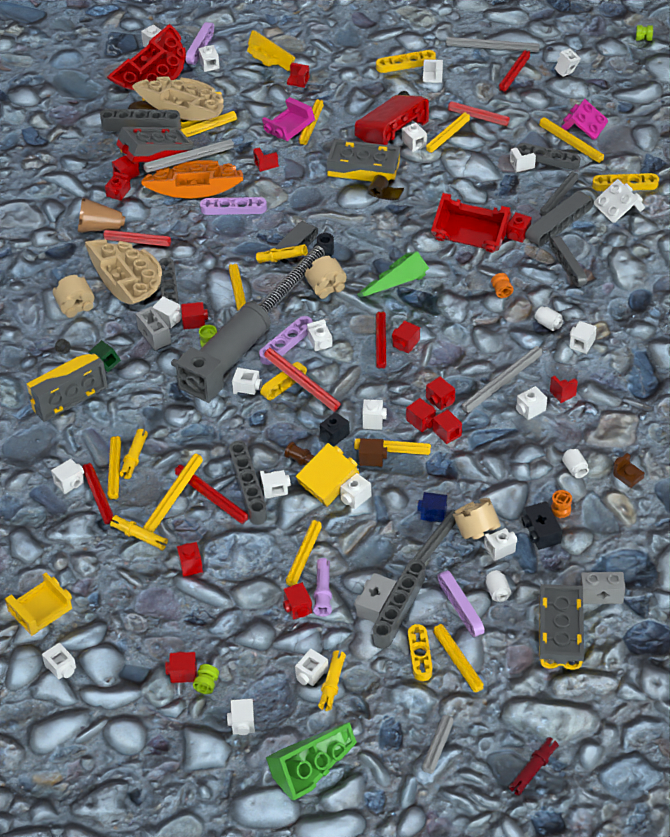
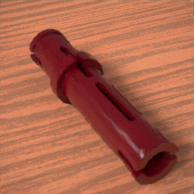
M547 737L542 746L532 753L530 761L509 785V789L512 792L517 787L514 794L520 796L540 768L547 765L549 762L548 758L559 747L557 741H554L550 746L553 738Z

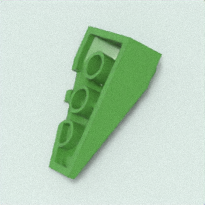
M418 251L405 253L389 266L390 269L378 275L380 278L378 281L377 279L373 280L357 295L363 297L415 279L419 280L426 275L425 272L430 268Z
M347 722L285 747L267 756L266 760L273 779L291 800H296L311 792L317 786L316 783L323 776H326L330 772L329 769L337 761H340L357 742L351 724Z

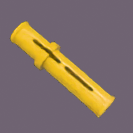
M305 244L282 249L271 248L269 251L257 252L256 260L258 263L277 262L281 259L306 256L308 249Z
M137 429L129 452L123 459L124 464L119 474L123 477L124 472H126L124 479L132 477L133 470L139 463L138 458L148 436L147 431L142 435L144 429Z
M118 515L112 518L119 522V524L111 521L110 526L123 531L126 536H133L161 551L166 548L165 545L159 542L168 544L167 538L138 526L136 522H129Z
M339 650L333 651L326 681L322 684V695L318 704L321 710H323L325 703H327L325 711L332 709L334 696L337 695L339 690L337 685L346 658V654L342 651L338 658Z

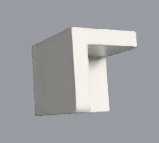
M425 59L423 82L442 83L443 60Z
M518 148L511 149L510 163L516 172L535 168L536 156L534 153L522 156Z

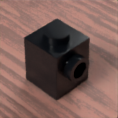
M334 412L319 424L321 439L333 447L350 434L349 421L337 412Z

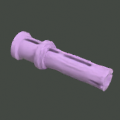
M326 558L317 560V589L313 595L315 599L313 612L317 616L322 617L332 613L330 605L332 592L329 590L330 561Z

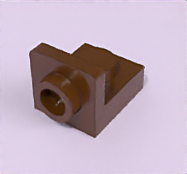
M626 453L615 460L613 476L629 488H632L644 478L645 473L630 462L631 455Z

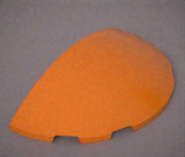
M195 160L177 164L170 169L167 167L156 170L154 175L147 174L141 183L150 190L171 197L203 198L222 193L243 181V172L236 170V166L230 163L219 165L218 161Z

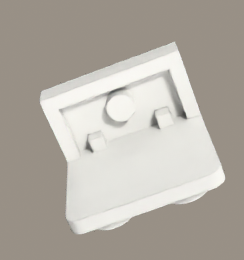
M619 179L611 184L594 201V205L612 223L618 221L632 206L639 212L645 208L640 195L637 193L633 194V189L627 183L623 184Z

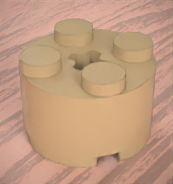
M330 256L320 257L312 263L313 266L310 270L307 268L305 278L319 298L324 299L332 292L344 290L347 276L336 258L333 259Z
M77 275L67 276L58 282L57 288L54 287L53 296L62 313L68 318L74 317L78 312L90 311L93 308L94 294L83 276L82 278Z
M490 498L479 499L480 503L474 504V502H470L455 511L456 514H453L464 539L470 537L473 540L484 536L485 531L495 530L501 526Z

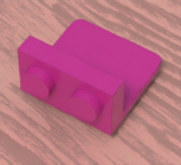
M584 99L579 105L575 104L569 110L571 114L568 113L564 117V123L561 128L567 131L575 123L591 139L595 140L608 123V119Z

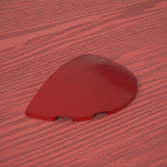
M171 24L167 25L149 41L145 48L132 59L128 58L110 73L107 78L113 83L134 90L133 85L145 79L149 82L156 81L157 77H169L170 80H176L184 68V61L186 59V50L181 43V36Z

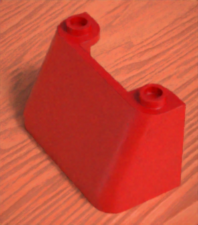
M395 95L356 121L355 136L366 143L387 145L390 139H395V132L412 120L421 125L429 122V101L423 96Z
M443 193L431 233L438 241L448 240L483 248L487 252L494 253L500 249L507 233V225L512 218L510 207L501 206V209L498 211L495 207L493 210L463 204L459 199L457 201L452 200L451 194Z

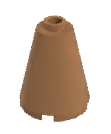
M82 198L78 232L120 230L121 226L124 227L125 216H122V212Z

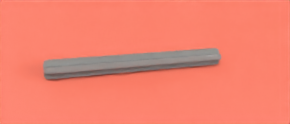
M456 37L446 38L447 46L512 51L526 50L530 52H539L540 48L538 43Z
M229 139L143 164L146 173L227 151L234 148V142Z
M538 346L532 348L462 403V410L466 413L472 411L542 355V349Z

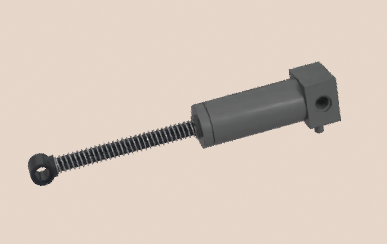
M330 233L319 234L313 249L259 305L252 302L245 303L200 350L190 347L178 360L173 359L171 365L176 367L178 389L210 403L224 388L223 376L270 328L271 320L268 313L291 291L290 289H293L292 287L297 285L305 276L307 268L310 269L316 259L323 256L331 257L334 254L333 235Z

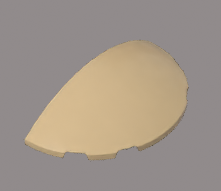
M157 77L156 81L149 82L145 79L133 85V89L149 104L158 110H177L180 113V119L192 121L207 120L219 116L224 108L222 95L216 94L215 89L210 85L197 80L183 77L180 80H170L169 77Z
M107 240L85 242L88 254L97 273L110 292L120 301L127 304H135L150 297L159 288L162 269L157 259L144 249L139 251L134 249L131 243L119 241L118 244L108 243Z

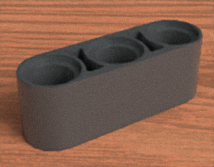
M301 221L278 243L276 249L302 244L308 247L316 239L318 228ZM297 257L288 258L285 260L293 262Z

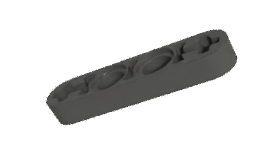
M520 143L516 147L522 156L534 153L536 156L535 162L572 170L578 169L580 166L581 158L574 153L527 143Z
M560 236L550 238V248L576 287L586 285V274Z
M162 258L159 261L162 269L160 284L162 297L172 299L173 302L179 304L174 261L171 258ZM165 277H172L170 280H164ZM167 289H173L172 292H165Z

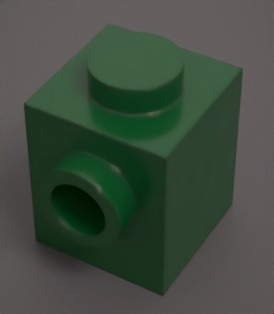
M102 340L88 352L91 355L93 353L96 354L104 362L106 372H109L121 361L114 349Z

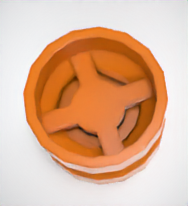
M498 273L491 279V284L499 298L509 297L514 290L505 273Z
M558 490L553 494L551 511L555 517L565 518L570 515L572 495L565 490Z

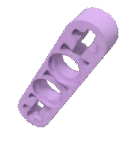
M205 22L187 51V64L196 65L198 62V48L205 47L209 43L214 33L213 23Z
M261 197L205 198L200 202V209L205 215L262 214L267 210V202Z
M308 316L298 318L266 344L259 352L260 362L265 365L273 364L264 357V353L268 348H272L281 356L288 352L308 335L307 324L312 323V319ZM291 333L297 334L295 337H289L288 335ZM280 343L285 345L283 347H276Z
M447 570L437 575L438 582L472 637L484 634L485 631L481 619L450 571Z

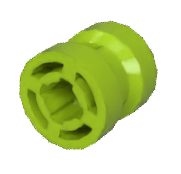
M637 25L636 41H641L642 39L652 41L653 25H648L647 27Z
M204 325L199 329L201 347L217 333L215 326Z
M202 664L197 672L198 677L193 682V688L202 694H211L215 688L214 682L217 681L220 673L216 667Z

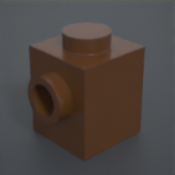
M360 438L359 466L383 467V459H387V447H384V439Z

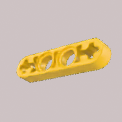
M424 50L379 58L376 60V70L380 73L422 67L424 66L425 59L436 60V53L432 50Z
M653 173L596 175L593 178L592 188L596 191H605L613 182L619 179L623 184L627 183L633 190H654L658 187L659 177Z

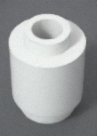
M541 306L535 314V319L538 323L552 331L559 329L563 324L562 315L549 307Z
M569 449L564 453L562 461L572 476L582 478L589 472L588 463L578 449Z
M498 570L487 574L486 585L492 600L497 602L506 601L512 592L505 575Z

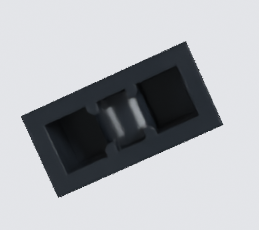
M545 501L524 507L523 516L521 517L522 525L528 529L530 540L536 544L538 550L561 544L562 529L548 503Z

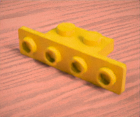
M251 31L247 52L253 58L262 61V64L265 66L279 65L285 70L290 71V64L294 63L295 56L257 31Z

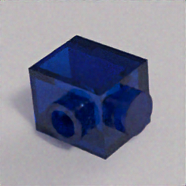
M424 492L423 498L418 500L417 511L421 512V520L442 522L446 517L448 495Z

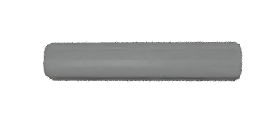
M448 715L442 716L422 765L424 772L429 774L434 772L453 725V717Z

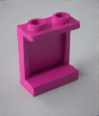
M291 97L285 100L287 109L273 120L266 117L262 118L264 130L285 141L290 140L315 120L311 106Z

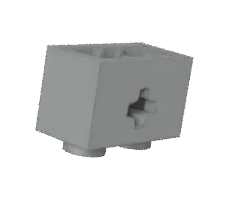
M152 306L136 313L138 329L154 350L171 344L169 327Z
M581 572L580 586H583V604H623L625 595L623 572Z
M374 573L370 580H366L363 593L358 595L355 600L356 615L375 623L397 581Z

